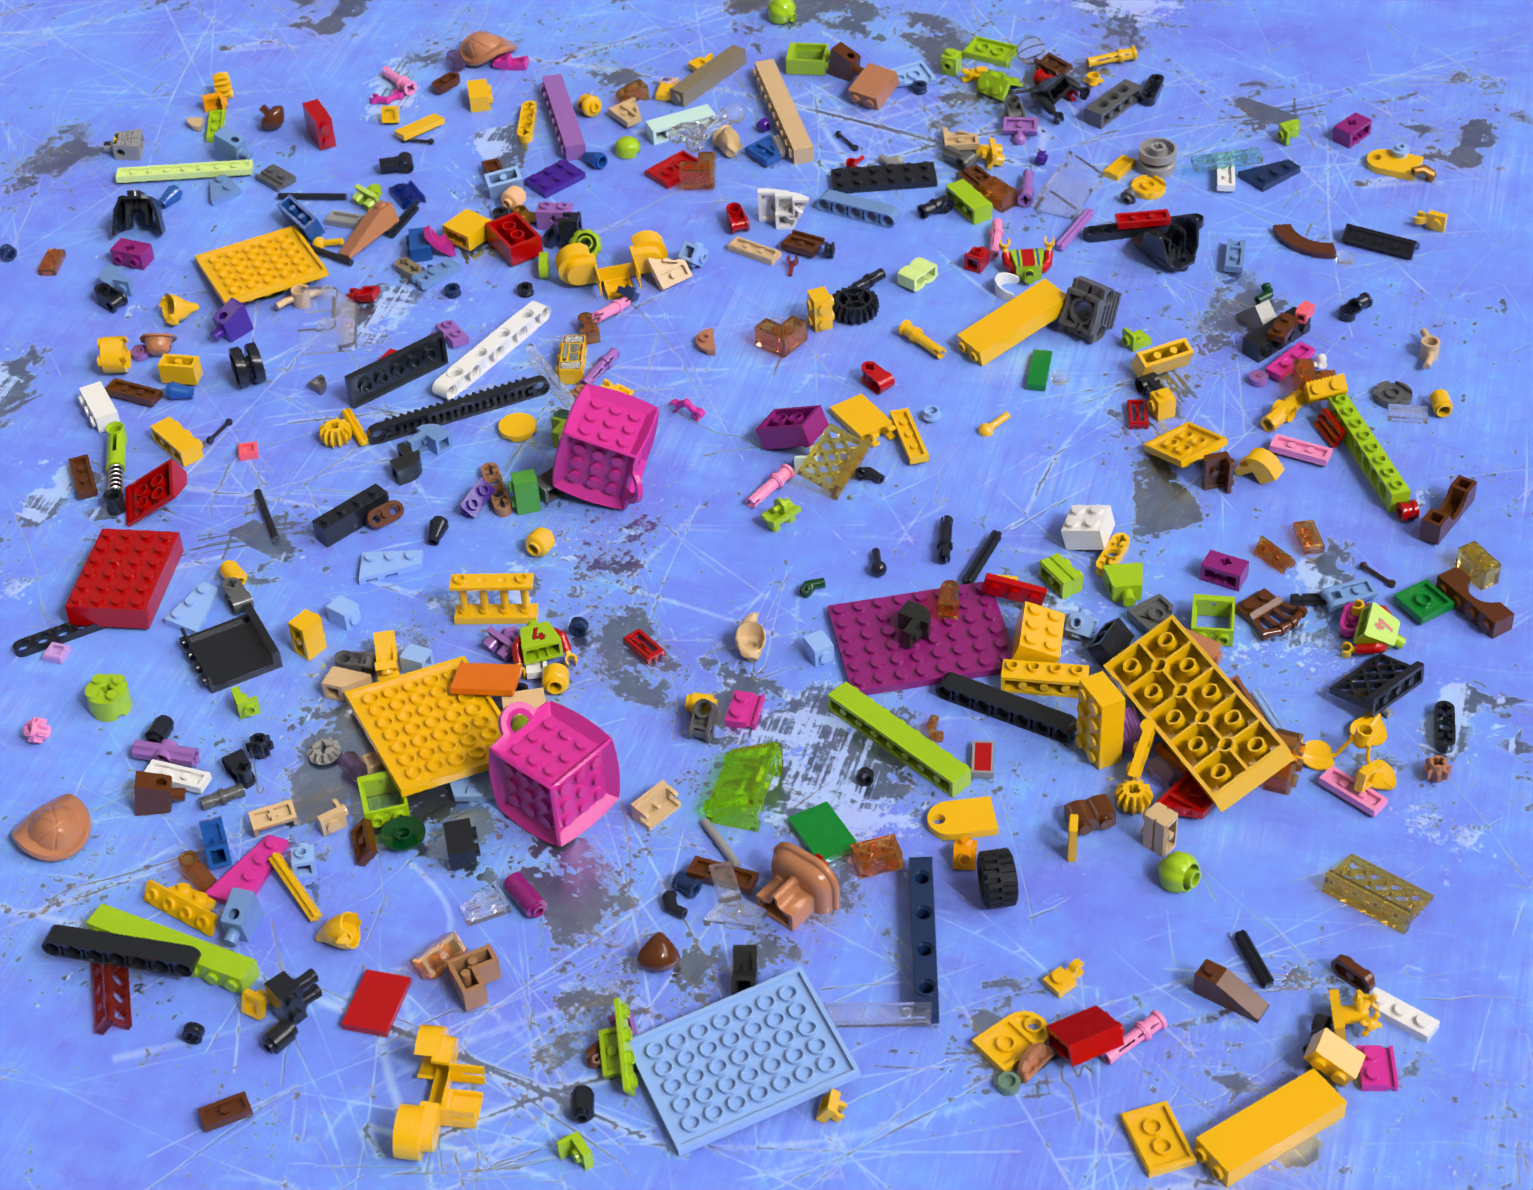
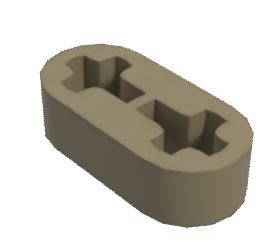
M402 257L394 262L396 272L409 280L414 273L420 274L423 272L422 266L409 258Z

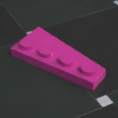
M268 834L205 893L208 897L226 905L233 887L254 891L255 895H257L274 869L268 858L274 852L276 854L280 852L283 856L289 847L288 840Z

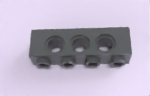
M1127 79L1122 80L1085 108V123L1099 129L1104 128L1140 100L1141 85Z

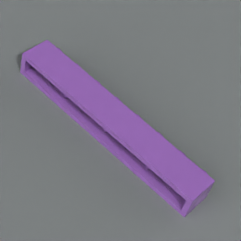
M562 74L542 76L543 83H540L541 93H543L544 102H546L547 111H549V117L552 120V126L555 130L561 154L565 155L567 161L583 159L586 146Z

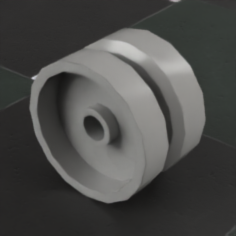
M1155 137L1140 143L1138 153L1139 173L1147 175V177L1155 175L1162 179L1170 177L1175 173L1177 146L1172 140Z

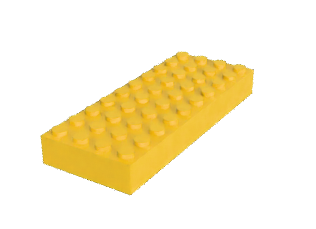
M1173 614L1103 665L1110 677H1113L1112 680L1123 693L1125 692V696L1136 706L1143 718L1152 720L1157 735L1221 813L1295 760L1287 744Z

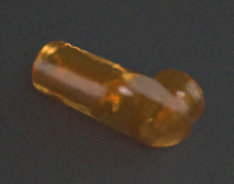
M931 715L926 725L931 741L941 743L944 740V732L941 730L937 731L939 717Z

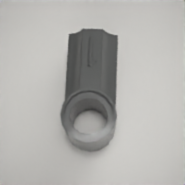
M949 145L944 147L942 152V158L955 164L960 172L975 165L978 161L974 152H963Z

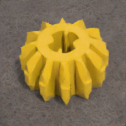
M218 72L214 74L212 79L215 91H221L222 96L227 99L233 97L234 93L228 73Z
M339 417L336 419L330 418V421H324L323 425L320 426V440L322 443H325L326 447H341V445H347L348 441L352 440L351 425L345 419L340 420Z
M1133 777L1132 781L1124 779L1123 783H1118L1114 799L1117 809H1123L1124 814L1132 812L1134 816L1136 812L1143 814L1144 810L1151 806L1153 794L1150 784H1144L1143 779L1135 781Z

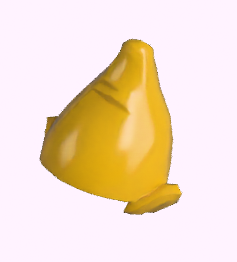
M174 294L162 297L158 305L162 308L164 320L171 325H178L179 322L185 320L190 314L199 309L197 303L186 301Z
M343 912L335 915L322 926L315 940L343 950L355 949L360 942L359 925H361V920L358 918V913Z

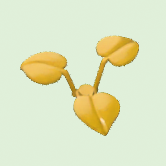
M1379 713L1373 718L1365 715L1355 720L1350 726L1351 735L1349 739L1335 753H1332L1331 747L1324 741L1311 740L1296 748V754L1302 763L1309 768L1317 771H1326L1334 766L1333 758H1336L1353 742L1357 748H1366L1367 765L1370 763L1374 764L1379 759L1371 762V746L1381 745L1387 738V731L1382 722L1381 714ZM1387 763V766L1381 771L1384 773V776L1381 779H1376L1371 788L1378 790L1395 789L1397 783L1396 776L1391 766Z

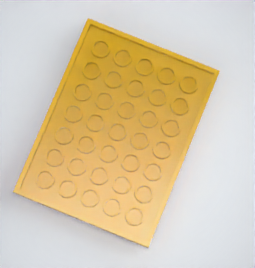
M465 656L344 692L348 705L402 797L489 770V748L501 736L498 727L501 711L491 696L451 694L450 687L460 662L469 663Z

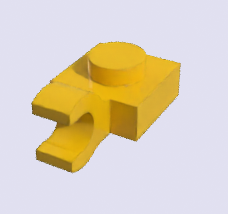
M979 66L970 70L967 68L962 69V74L966 75L961 77L962 82L967 83L974 80L977 83L981 71L988 72L987 67Z
M1430 210L1428 214L1418 211L1417 216H1414L1413 223L1418 225L1427 224V229L1444 233L1448 214Z
M1076 958L1069 964L1066 970L1059 966L1043 978V985L1057 998H1061L1077 986L1076 978L1084 974V971L1081 969L1084 963Z

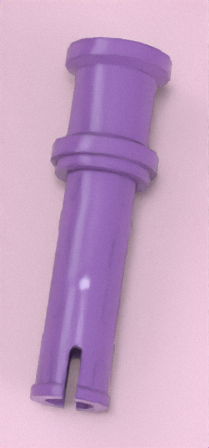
M1028 169L1023 171L1022 186L1019 188L1017 199L1018 204L1022 207H1029L1033 203L1034 189L1032 184L1034 171L1032 169H1029V173H1027Z

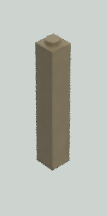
M731 45L671 87V103L686 107L746 64V49Z

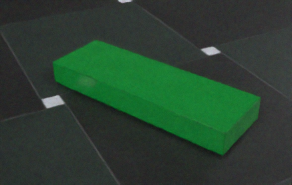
M1034 349L1027 380V390L1046 391L1053 351Z

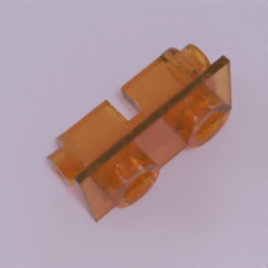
M1260 536L1254 554L1282 574H1284L1286 568L1295 566L1296 561H1294V557L1284 552L1264 536Z

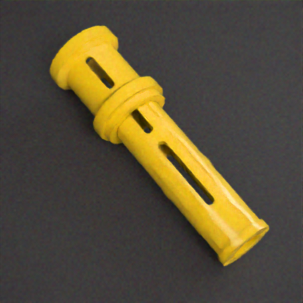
M1134 45L1127 49L1121 50L1119 48L1112 53L1087 57L1086 64L1090 68L1113 62L1123 63L1131 59L1135 61L1137 60V51ZM1109 58L1107 60L1097 61L1099 59Z
M904 320L899 325L898 333L908 337L910 342L918 343L938 359L945 356L943 353H946V349L924 335L922 329L913 326L911 321Z

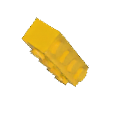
M1003 659L1001 690L1016 694L1078 698L1079 680L1089 676V665Z

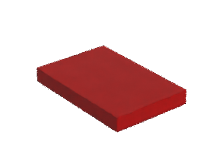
M682 150L644 172L646 177L669 189L704 170L706 163Z
M366 969L341 1023L342 1029L388 1037L412 983L411 977Z

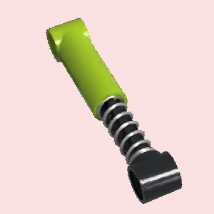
M114 421L105 428L107 433L106 472L108 474L107 491L103 494L107 513L112 516H118L126 511L122 488L123 474L126 471V444L128 443L124 424Z

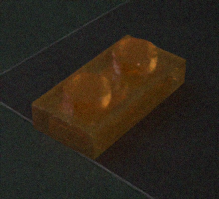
M48 249L37 269L38 274L42 276H56L66 257L65 249Z
M1314 520L1293 522V530L1304 555L1323 553L1325 551V545Z

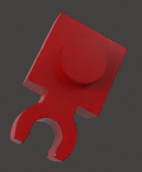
M379 285L362 286L361 289L350 288V294H346L348 301L357 300L358 302L370 303L375 301L380 293Z

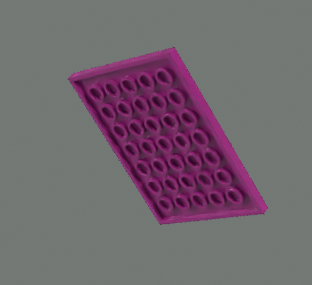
M983 582L959 585V600L955 603V607L954 596L957 586L828 605V615L848 683L857 687L865 695H873L936 685L947 672H953L970 679L1001 674L1003 659L1011 660L1013 646L995 596L981 593ZM908 600L923 605L930 612L931 632L929 638L921 636L919 642H916L911 649L903 646V629L898 628V612Z

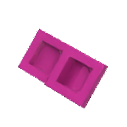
M511 53L496 56L492 65L503 70H527L530 60L528 55L512 58Z
M430 225L423 228L425 239L434 248L446 255L456 256L454 244L445 233L438 237Z

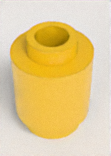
M1444 389L1433 391L1429 396V401L1434 413L1439 417L1449 416L1452 413L1453 404L1448 392Z
M227 560L221 564L220 574L224 580L229 577H236L242 585L246 583L247 574L237 562Z
M696 692L687 694L685 709L690 711L691 714H693L695 703L700 699L712 701L718 707V699H715L714 694ZM706 704V705L703 707V709H702L703 715H706V714L709 713V711H710V706H709V704Z

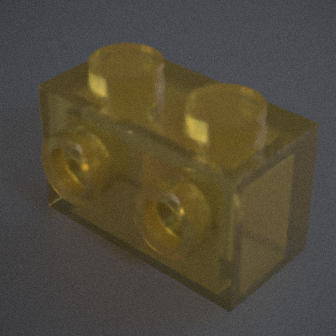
M1476 541L1458 548L1455 567L1458 566L1470 576L1471 581L1480 590L1498 583L1501 564L1498 560L1492 557Z

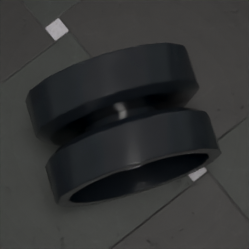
M255 342L244 345V354L238 346L228 349L231 368L240 388L250 386L251 377L257 384L266 381L263 361Z

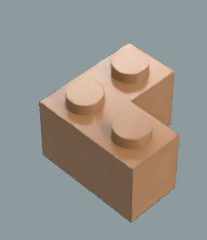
M487 944L446 961L449 979L466 1012L488 1004L485 984L502 978L499 960L491 945Z

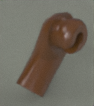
M599 1039L585 1052L586 1064L592 1069H597L601 1066Z

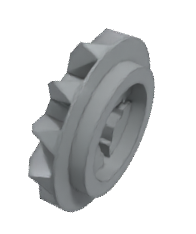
M322 737L319 741L313 740V744L308 745V750L306 751L307 758L310 762L317 765L330 764L339 758L341 746L338 740H333L331 737L327 739ZM321 748H326L324 751L325 754L321 752Z

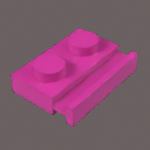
M735 690L725 717V726L742 729L751 727L752 730H756L764 706L765 694L759 696L753 692Z
M1357 1045L1356 1049L1366 1055L1359 1071L1361 1091H1386L1387 1089H1394V1092H1398L1399 1084L1393 1046L1389 1045V1048H1382V1045Z

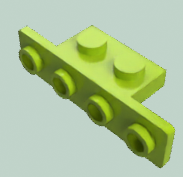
M618 997L613 999L616 1026L598 1030L602 1073L605 1079L622 1076L623 1091L632 1097L636 1096L635 1088L638 1087V1080L633 1072L635 1055L633 1050H631L630 1041L633 1040V1034L628 1026L630 1009L628 1004Z

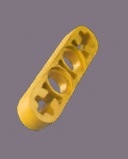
M529 100L522 103L517 130L520 143H530L533 140L537 117V104L535 101Z

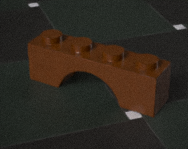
M1458 475L1449 486L1447 495L1438 510L1431 508L1423 517L1419 538L1438 545L1474 501L1477 481Z
M1458 566L1438 575L1436 587L1455 602L1454 608L1466 616L1468 620L1472 621L1482 632L1493 639L1512 629L1515 614L1501 602H1484L1473 597L1469 593L1471 577Z

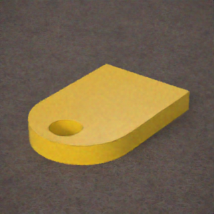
M1377 149L1367 155L1366 165L1369 170L1375 173L1414 181L1416 175L1413 176L1411 174V168L1422 165L1424 157L1407 154V157L1399 159L1393 156L1392 150Z
M990 796L940 802L934 805L927 815L929 831L935 837L942 840L951 841L960 837L976 838L998 835V825ZM941 820L944 823L936 824L934 821Z
M1014 1012L972 1039V1047L1000 1073L1012 1071L1019 1066L1020 1059L1029 1046L1034 1043L1047 1045L1049 1040L1046 1026L1048 1024L1043 1017L1034 1012ZM1031 1024L1038 1025L1040 1028L1037 1030L1029 1029L1028 1026Z

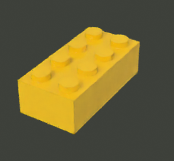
M1101 671L1079 680V690L1077 691V736L1075 737L1078 748L1086 753L1088 760L1094 763L1098 770L1122 761L1126 698L1107 675Z

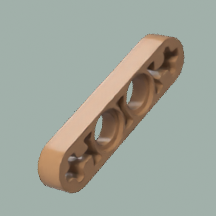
M492 462L485 463L481 466L482 478L488 484L498 482L496 485H491L496 490L489 498L494 513L498 517H507L512 513V505L498 465ZM498 494H502V495H503V496H501V497H494L495 495H498Z

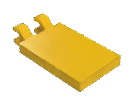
M862 393L830 407V414L860 442L867 441L872 447L880 445V442L876 439L880 437L879 434L883 433L888 440L896 438V435L892 432L896 430L893 421Z

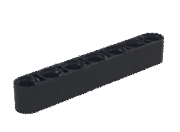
M947 672L935 688L936 694L943 700L1061 743H1068L1077 730V719L1070 714L953 672Z
M57 924L52 925L41 945L43 951L52 956L181 977H190L201 958L200 951L190 945Z

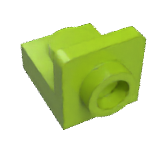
M1298 119L1279 123L1278 140L1285 146H1288L1291 138L1299 136L1301 122Z
M1127 327L1122 329V343L1132 352L1151 345L1152 338L1141 329L1134 332Z
M558 417L551 419V438L553 439L554 448L558 447L566 422L565 419Z
M239 686L230 688L240 719L261 713L257 696L247 698L246 693H241Z
M578 1131L566 1135L556 1142L558 1156L561 1160L572 1155L576 1164L581 1163L586 1171L594 1167L592 1151Z

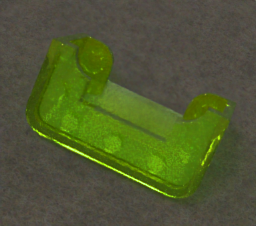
M774 741L732 748L729 753H725L722 770L709 800H705L703 812L706 813V818L711 823L759 832L761 821H759L758 813L764 810V799L773 777H781L784 770L782 743Z

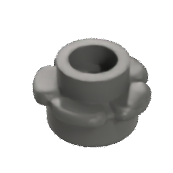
M1130 188L1125 189L1120 194L1122 202L1127 205L1134 204L1137 193Z

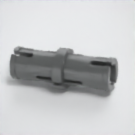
M239 783L229 788L217 789V792L199 797L203 811L221 804L223 806L227 805V802L245 797L246 793L242 783Z

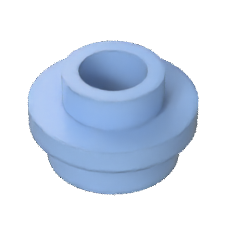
M1398 143L1392 147L1393 156L1399 159L1407 157L1410 148L1404 143Z
M935 405L926 406L922 412V418L931 423L936 422L941 418V411Z

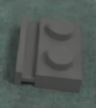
M275 164L269 165L261 171V174H255L256 181L276 192L297 182L295 175Z

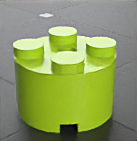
M95 674L85 688V696L90 712L99 721L112 722L118 720V716L122 714L125 716L132 709L133 702L125 677L121 674Z

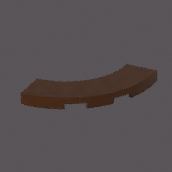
M1291 224L1273 225L1274 235L1281 243L1287 244L1289 249L1300 254L1303 252L1312 254L1315 258L1336 259L1337 253L1334 243H1323L1307 239L1298 234Z

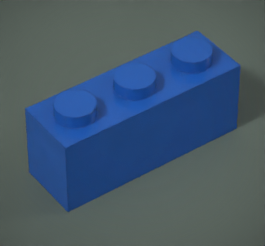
M289 194L277 204L284 218L290 224L295 225L299 232L311 243L314 238L320 237L325 233L318 219L292 195Z

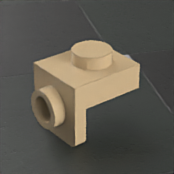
M336 798L332 799V810L317 816L319 829L324 837L348 826L346 819L349 816L348 810L344 804L340 805Z

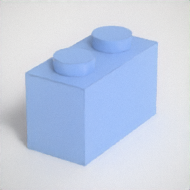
M518 165L484 174L491 200L500 198L501 194L513 185L524 190Z

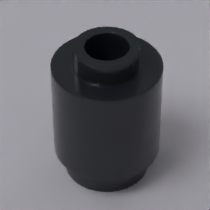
M167 715L156 717L145 733L146 740L161 743L163 739H168L174 730V721Z
M288 1019L279 1021L262 1036L264 1049L268 1053L279 1054L296 1039L298 1029Z
M576 1086L570 1094L569 1116L577 1123H586L594 1117L595 1095L589 1086Z

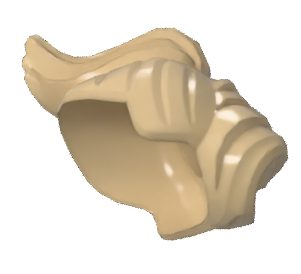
M729 124L721 126L713 135L712 142L714 146L720 147V150L729 158L735 157L743 147L740 144L738 133Z
M756 612L750 613L744 618L735 634L737 649L740 651L741 656L750 662L758 661L766 644L765 630L762 625L757 623L759 613Z

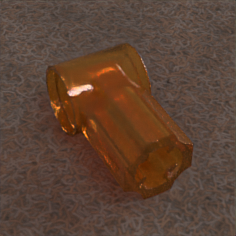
M187 850L179 855L178 862L182 877L189 880L199 892H206L217 882L213 874L199 860V856L195 851Z

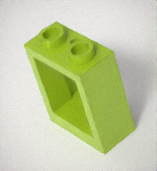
M790 42L786 56V74L825 75L830 59L831 50H829V44Z
M1193 594L1191 631L1222 643V646L1233 647L1236 597ZM1197 615L1229 617L1228 629L1197 627Z
M387 771L357 777L364 816L366 819L371 820L372 828L383 827L388 821L396 817L410 816L407 796L402 797L401 795L402 804L369 811L366 797L398 791Z

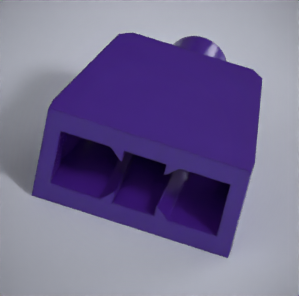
M231 297L213 316L216 328L210 332V336L216 342L221 338L234 342L252 331L254 327L244 304Z

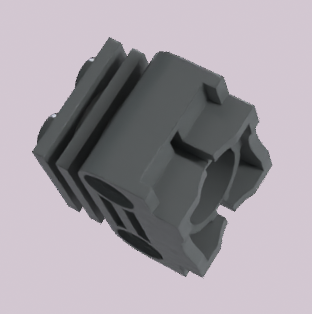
M1084 276L1075 277L1072 287L1067 289L1065 305L1059 321L1062 324L1061 330L1089 340L1090 343L1099 341L1104 336L1105 331L1110 328L1112 329L1114 326L1122 293Z

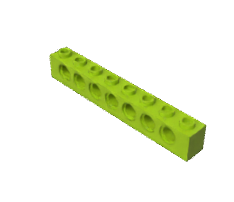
M1340 394L1328 397L1327 409L1347 432L1342 441L1388 512H1396L1397 502L1403 501L1407 503L1410 500L1411 490L1348 395Z

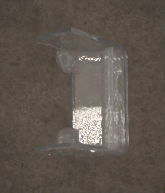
M331 285L301 288L305 313L332 311L331 318L320 319L316 324V328L297 330L302 355L347 352L356 349L359 325L358 304Z

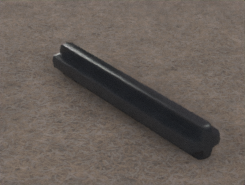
M991 531L962 578L963 585L975 582L1001 540L1002 533L1000 531Z

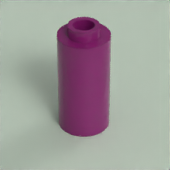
M520 872L509 875L503 883V888L529 918L542 916L547 907L546 901Z

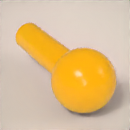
M316 237L312 241V245L320 248L344 244L343 238L325 240L322 237Z
M1006 411L992 422L981 424L978 428L979 435L983 437L991 436L995 428L1011 418L1010 414Z

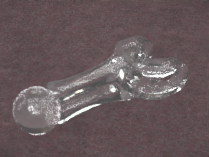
M730 103L726 108L721 109L710 117L694 122H683L673 126L669 130L668 139L675 144L685 142L686 150L695 153L704 148L705 141L721 126L726 124L732 126V124L742 122L745 118V109L739 103Z

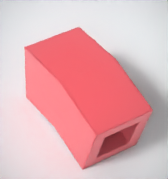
M1305 300L1297 307L1295 316L1299 317V323L1306 324L1307 320L1314 314L1315 304Z

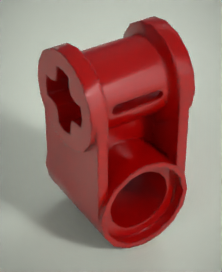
M736 202L729 203L726 206V217L731 234L741 230L749 231V220L742 206Z
M873 361L862 363L861 371L863 375L861 383L875 394L879 395L895 385L894 377L890 372L884 370Z

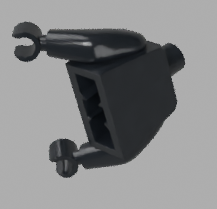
M1063 73L1043 80L1031 91V97L1036 105L1042 107L1049 115H1053L1054 124L1059 125V119L1064 121V114L1060 111L1056 112L1054 105L1070 89L1075 92L1079 91V98L1087 100V96L1089 97L1090 89L1088 87H1080L1081 84Z

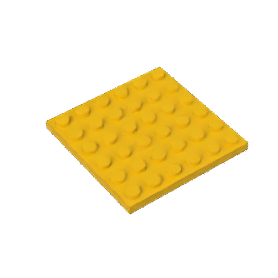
M295 225L194 256L196 263L223 304L231 297L241 303L251 302L262 296H270L278 291H286L296 284H306L307 282L321 280L329 276L328 269Z

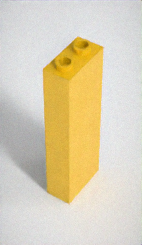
M1044 278L957 334L959 349L961 352L968 354L974 362L979 363L981 366L986 365L1060 317L1065 305L1066 294Z
M1313 1068L1196 1137L1194 1153L1201 1163H1205L1211 1170L1216 1180L1229 1187L1345 1117L1347 1101Z

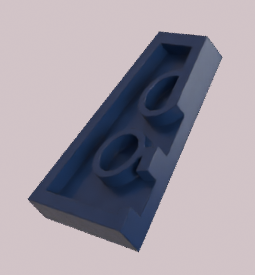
M1287 159L1238 171V178L1264 192L1300 173L1301 166Z

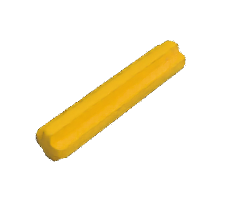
M350 408L343 409L342 417L351 425L352 433L359 445H368L369 438Z

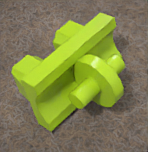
M374 183L365 188L357 184L354 187L357 192L352 199L359 206L363 203V206L369 210L379 201V196L382 195L381 186Z
M780 497L776 498L773 502L774 506L761 514V519L767 523L768 529L775 533L781 529L782 523H792L796 520L795 515L801 512V507L793 504L789 498L785 500Z

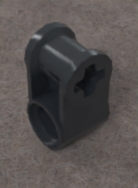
M100 283L94 287L97 305L105 308L110 313H115L119 307L128 304L126 295L109 284Z
M239 749L221 758L224 768L236 785L242 783L244 789H248L256 783L255 775L251 771V763L243 749Z

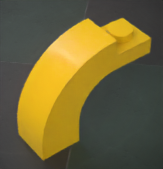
M389 630L373 633L376 662L374 663L378 681L400 675L395 631Z

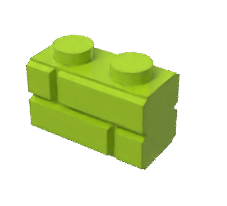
M1059 553L1051 555L1050 558L1047 557L1040 560L1038 575L1063 599L1082 591L1084 576L1080 570H1076L1071 565L1068 558L1064 559Z

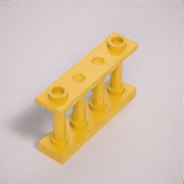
M534 573L451 574L449 591H458L460 604H456L455 624H527L530 620H538V603H530L528 590L533 589ZM520 590L522 604H509L508 591ZM466 591H479L480 604H468ZM487 591H499L501 604H489Z

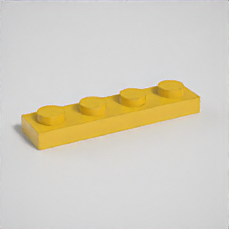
M909 408L890 411V419L896 427L895 431L910 465L928 462L929 454Z

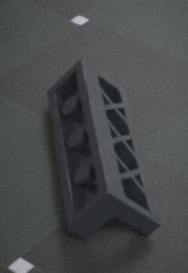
M1348 223L1341 240L1342 242L1408 259H1413L1415 249H1419L1420 243L1415 240Z

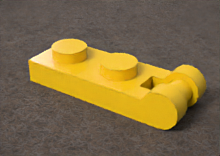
M1144 719L1140 724L1142 734L1140 740L1134 744L1133 754L1135 755L1133 760L1129 761L1126 767L1129 781H1132L1133 777L1135 781H1140L1156 734L1154 724L1150 719Z

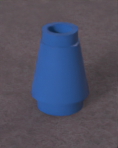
M587 151L583 154V160L596 169L604 168L607 165V156L602 152Z
M177 185L168 186L159 200L163 205V209L180 200L183 192Z
M174 381L171 383L167 382L165 397H169L170 400L193 399L194 388Z

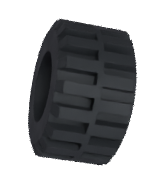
M1008 848L979 851L977 856V876L984 905L987 909L1015 906L1018 901V879L1012 853Z

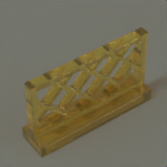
M830 423L797 474L831 492L830 498L837 501L855 474L856 468L860 466L868 454L873 440L866 437L863 441ZM829 432H834L839 438H831ZM847 442H852L856 444L857 447L849 448ZM834 443H842L843 448L836 449ZM822 444H829L831 449L824 450ZM846 453L848 459H841L839 454ZM834 454L836 460L828 461L826 455ZM814 456H821L823 461L816 462ZM838 465L841 471H833L831 466ZM826 466L828 472H820L818 467ZM813 467L815 473H809L805 468ZM831 477L832 485L824 481L823 478Z
M1352 853L1334 871L1330 869L1326 873L1322 892L1403 934L1409 930L1410 923L1432 902L1434 897L1433 894ZM1354 863L1361 868L1351 869L1350 864ZM1354 875H1364L1366 879H1356ZM1370 875H1377L1382 879H1372ZM1397 885L1402 890H1392L1391 886ZM1375 886H1385L1386 890H1376ZM1405 896L1407 901H1397L1396 897ZM1412 896H1418L1424 900H1413Z

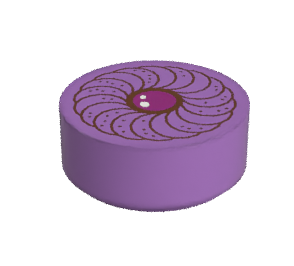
M136 345L131 349L132 359L136 361L146 360L150 356L146 345Z
M1253 370L1249 373V383L1255 387H1263L1268 383V374L1263 370Z

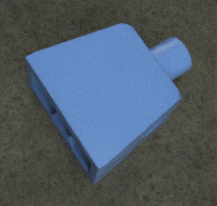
M222 126L214 134L216 161L252 159L253 152L247 150L244 137L225 126Z
M233 887L220 919V923L226 933L222 942L228 947H235L238 940L250 941L264 916L254 891Z

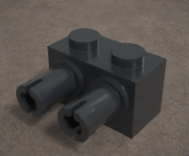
M312 968L295 979L291 978L285 971H282L264 983L271 1012L279 1021L288 1019L294 1025L301 1023L308 1017L306 1006L323 996L320 987L316 984L319 981L318 975Z

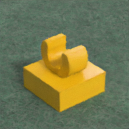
M381 106L382 123H399V106Z
M249 988L243 991L241 1012L259 1021L266 1017V1007L268 1006L266 991L262 989L253 991Z
M832 1088L820 1099L816 1120L825 1123L831 1118L835 1122H840L845 1115L838 1112V1110L842 1112L847 1107L845 1102L839 1101L841 1092Z

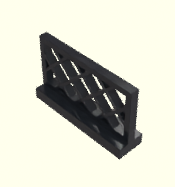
M1380 653L1331 686L1329 694L1365 708V715L1373 718L1423 683L1424 663L1416 661L1410 665ZM1376 671V673H1365V672ZM1353 680H1363V682H1352V681H1353ZM1358 688H1366V690H1355V689H1358Z

